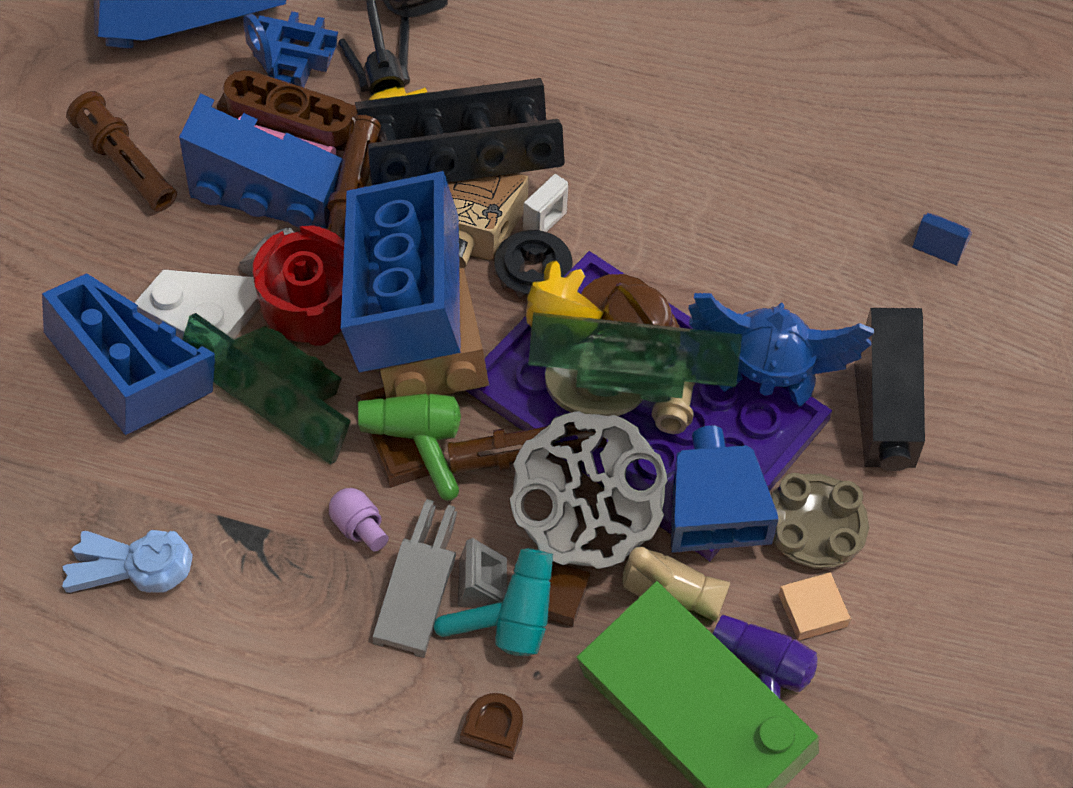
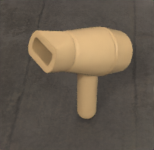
M636 547L630 552L623 571V587L628 591L641 596L658 581L687 610H694V612L714 622L718 619L730 586V582L704 576L699 571L668 555L664 556L663 553L650 551L644 547Z

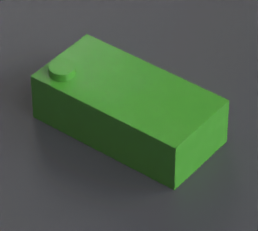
M658 581L646 590L576 657L584 677L695 788H784L819 753V736Z

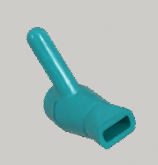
M531 548L521 549L503 602L439 616L434 623L436 634L441 637H448L497 626L495 645L502 651L514 656L538 654L546 631L545 627L548 623L553 553Z

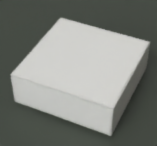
M554 174L524 202L523 231L540 230L547 232L567 213V181Z

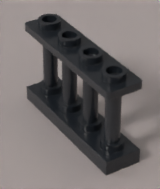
M541 78L355 102L356 115L371 116L381 124L376 143H370L367 146L372 186L444 171L447 182L558 168L565 164L563 126L559 119L546 120L545 90Z

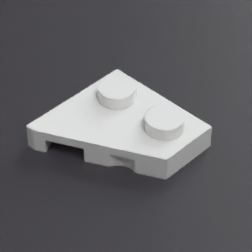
M162 270L134 302L138 305V312L158 325L164 321L176 329L177 337L196 349H199L201 346L207 348L215 354L216 360L260 308L254 285V277Z

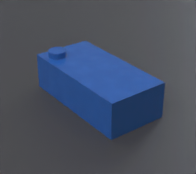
M444 171L347 191L341 330L359 372L461 353L459 215Z

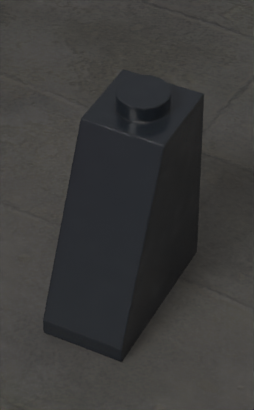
M870 308L866 326L874 329V334L868 338L871 341V346L861 353V359L854 362L864 466L881 467L887 471L916 468L925 444L922 308Z

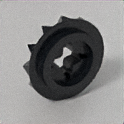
M540 230L521 231L509 236L498 247L494 260L495 274L500 278L503 289L510 288L514 290L520 299L524 294H529L533 282L544 280L546 264L557 261L560 265L561 277H564L572 269V255L567 245L551 233ZM525 261H529L532 264H537L541 261L542 273H538L534 269L525 272Z

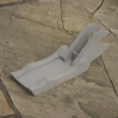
M426 499L411 540L404 538L401 543L373 634L374 645L383 647L385 644L414 652V656L425 658L442 597L456 558V552L446 550L457 516L454 506L448 505L433 546L424 544L433 522L436 507L433 505L434 501Z

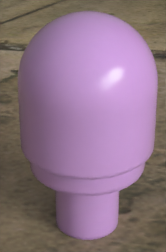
M345 488L334 494L329 503V515L345 537L352 539L354 542L364 541L372 551L382 549L387 544L389 537L379 527L382 519L378 508L362 491L355 488Z

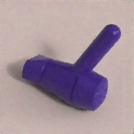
M726 615L720 617L713 635L747 668L758 674V678L775 695L780 698V687L799 693L809 685L817 668V652L798 640L792 639L790 636L754 624H748L745 621Z

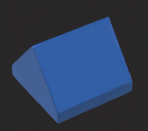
M927 213L923 215L912 248L957 266L973 232H971L970 228L935 214Z

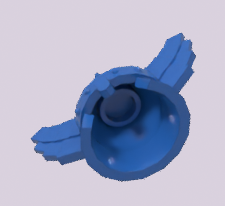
M694 293L696 303L688 306L692 317L689 320V325L697 333L696 340L715 352L712 359L714 377L724 392L732 389L743 380L742 373L750 380L760 383L759 392L764 396L772 395L775 386H790L788 389L791 399L798 407L803 405L812 396L816 384L815 374L845 370L847 364L861 359V353L871 346V341L868 338L874 334L873 328L861 323L838 330L822 331L810 329L797 314L785 309L782 302L776 307L759 308L744 314H737L717 301L712 293Z

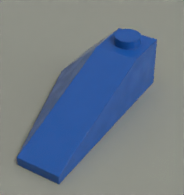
M94 0V30L96 36L106 37L105 46L133 48L134 40H148L285 5L286 0Z

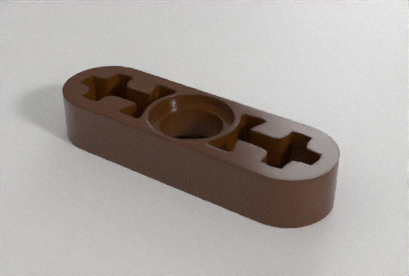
M249 70L237 71L231 74L224 82L223 90L226 107L236 117H240L245 113L256 118L257 124L325 146L335 147L347 142L353 113L351 107L340 99ZM285 102H294L301 106L298 112L291 115H284L276 111V108Z

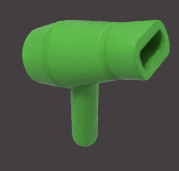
M424 393L391 397L384 400L359 401L358 426L360 432L413 439L439 496L446 501H452L458 496L459 487L437 440L455 438L458 432L461 414L454 396L431 393L428 395Z

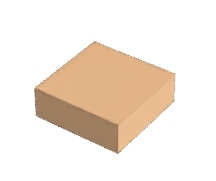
M831 572L780 587L778 595L798 641L848 627L851 618Z

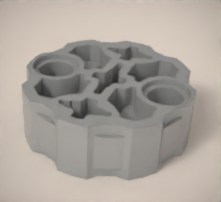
M577 411L556 417L548 427L543 429L533 439L526 440L513 464L516 471L510 504L515 521L518 526L524 528L528 536L538 546V550L553 553V561L561 565L570 563L581 566H594L600 569L621 563L634 548L641 546L646 540H651L664 517L665 485L668 480L660 454L654 452L649 443L639 433L638 427L616 415L583 414ZM570 424H575L579 431L590 432L595 430V435L589 436V439L581 442L582 451L574 454L573 449L569 446L562 447L559 445L554 447L553 445L554 442L560 441V438L568 435L567 426ZM604 437L608 439V442L600 453L605 472L598 474L592 453L600 445ZM549 452L557 457L567 459L573 482L566 483L562 466L546 459ZM644 459L654 465L657 477L655 483L650 488L639 491L633 489L628 484L626 470L633 461ZM582 461L592 481H602L604 484V491L597 494L598 519L595 517L592 505H589L586 498H577L575 495V489L580 488L583 484L581 478L583 474L580 467ZM537 489L548 493L553 503L550 515L541 521L531 519L524 510L526 496ZM612 496L617 514L633 521L630 527L623 523L612 521L606 498ZM581 506L587 528L575 543L570 540L574 531L579 526L574 507ZM600 526H605L608 534L617 533L618 535L625 533L627 535L626 539L620 540L619 543L612 547V556L605 557L601 549L585 550L583 548L584 544L597 537L598 532L596 528Z

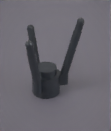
M366 0L375 51L368 55L364 68L345 39H339L338 45L357 76L360 91H369L371 95L390 88L397 87L398 89L405 87V85L410 83L408 73L410 18L401 16L397 58L391 51L385 48L375 0Z

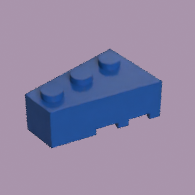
M200 93L179 136L190 198L198 199L207 205H222L242 210L255 217L265 216L289 222L296 227L311 225L327 229L330 211L327 208L329 196L337 188L342 158L288 133H285L283 140L254 127L257 122L256 118L245 113L242 114L240 120L213 108L214 99Z
M86 273L42 293L44 334L125 435L213 392L215 354L203 346L199 349L194 348L177 337L176 329L164 321L158 325L140 314L137 304Z

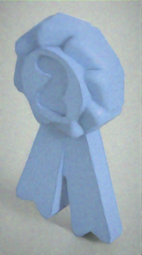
M150 530L146 536L132 542L130 546L89 531H82L81 542L73 546L71 550L77 560L84 562L63 566V571L67 577L62 587L65 592L71 593L130 579L140 591L167 592L188 576L193 554L186 542L175 531Z

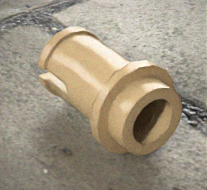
M674 365L667 367L663 371L660 400L653 406L652 417L657 428L669 434L683 432L692 423L694 413L690 407L696 375L692 374L690 368Z

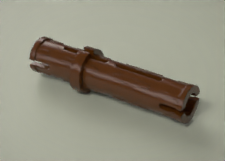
M356 115L355 119L351 118L337 188L329 196L327 208L330 211L327 230L334 232L343 240H345L347 191L367 187L370 175L367 146L370 143H376L381 129L380 122L367 115Z
M570 424L567 426L568 435L565 437L576 435L578 438L556 442L553 445L554 447L559 445L562 447L569 446L573 449L574 453H579L582 451L581 442L589 439V436L595 435L596 431H579L575 424ZM548 426L505 433L503 428L493 430V436L455 443L448 442L449 461L453 475L498 466L500 471L511 470V464H514L521 449L487 455H479V452L524 445L526 440L533 439ZM603 437L600 445L596 449H604L607 444V439ZM549 452L547 458L557 456Z

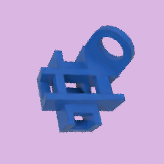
M293 11L288 21L265 16L257 18L252 13L244 16L243 23L246 43L269 77L304 88L312 69L327 72L337 47L338 32L325 29L324 18L317 17L313 26L299 23V13ZM295 40L310 42L308 47L294 44ZM283 69L295 71L293 77L281 74Z

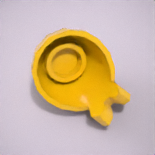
M552 261L546 264L544 280L532 283L527 297L526 320L543 340L553 344L579 342L597 328L603 312L577 292L585 278V274L581 269L571 271L564 278L561 277L559 263Z

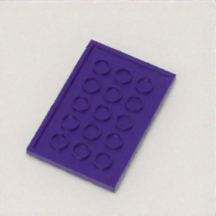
M588 251L564 278L571 271L581 269L585 274V278L577 290L581 294L584 287L596 278L608 274L624 273ZM669 303L671 311L680 327V346L675 356L668 363L648 371L649 387L643 401L633 410L618 417L638 427L639 433L649 443L654 452L660 454L668 482L665 485L664 517L659 526L671 534L673 475L676 456L682 450L694 449L692 433L696 429L704 426H717L723 430L726 447L745 445L751 447L754 450L770 492L830 421L832 410L812 396L803 405L798 407L791 399L788 389L790 386H775L772 395L764 396L759 392L760 383L750 380L742 373L743 380L732 389L724 392L714 377L712 359L715 352L696 340L697 333L689 325L691 317ZM525 316L485 357L489 386L465 391L521 430L548 426L554 418L571 412L559 406L549 395L545 384L547 365L557 352L579 342L553 344L543 340L527 323ZM590 333L579 342L598 340ZM680 365L690 368L692 374L696 375L690 407L694 412L693 421L683 432L669 434L657 428L652 417L653 406L660 400L663 371L667 367ZM574 435L560 438V441L557 442L577 439L578 436ZM603 448L595 449L592 453L598 474L605 472L600 457ZM644 459L635 460L627 467L626 480L635 490H646L656 481V469L650 461ZM582 461L580 463L581 471L590 478ZM601 481V482H597L599 485H601L602 487H604V484H603L602 481ZM720 549L697 550L695 552L711 561Z

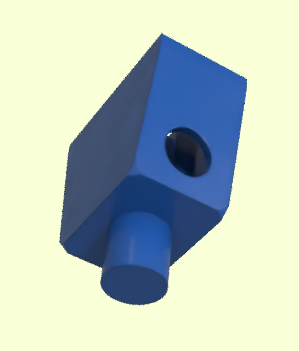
M704 426L696 429L692 433L694 449L682 450L676 456L672 493L671 553L772 545L778 523V514L754 450L746 445L726 447L723 430L720 427Z

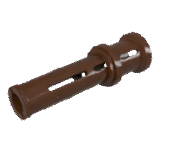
M88 91L74 99L68 107L66 118L73 127L81 128L89 138L88 144L92 150L103 156L107 155L155 212H160L170 207L176 200L178 192L165 180L150 160L129 138V127L123 119L114 117L106 108L104 97L96 91ZM87 109L90 114L86 115L84 110ZM131 161H133L134 164L145 175V178H143L142 175L135 169V167L131 164Z

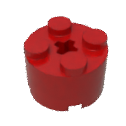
M299 226L300 231L284 235V231H281L271 236L260 247L253 262L254 285L263 318L274 332L286 339L296 342H308L314 346H323L342 331L341 308L344 240L334 232L318 226Z

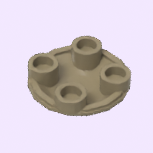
M791 473L781 480L779 487L771 494L778 514V523L773 542L778 550L793 562L813 569L836 568L853 560L865 546L869 531L867 510L862 503L863 492L854 482L841 481L823 474Z

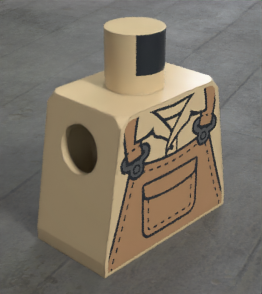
M514 173L447 182L459 215V269L466 268L470 255L486 260L495 258L498 247L510 236L523 215L524 202L528 199L529 176Z

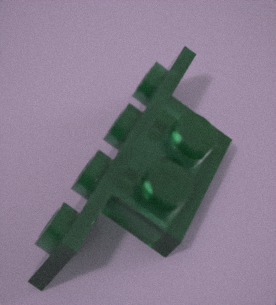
M534 312L529 365L578 370L576 387L588 388V392L593 395L612 397L618 395L619 392L640 394L642 399L651 402H668L672 398L683 397L684 382L736 387L742 334Z
M194 313L189 316L182 340L196 349L203 346L215 354L214 383L328 464L331 465L337 461L351 420L329 406L324 400L336 395L342 379L340 376L325 367L324 363L318 358L306 354L287 341L282 333L270 329L266 325L233 339L199 314Z

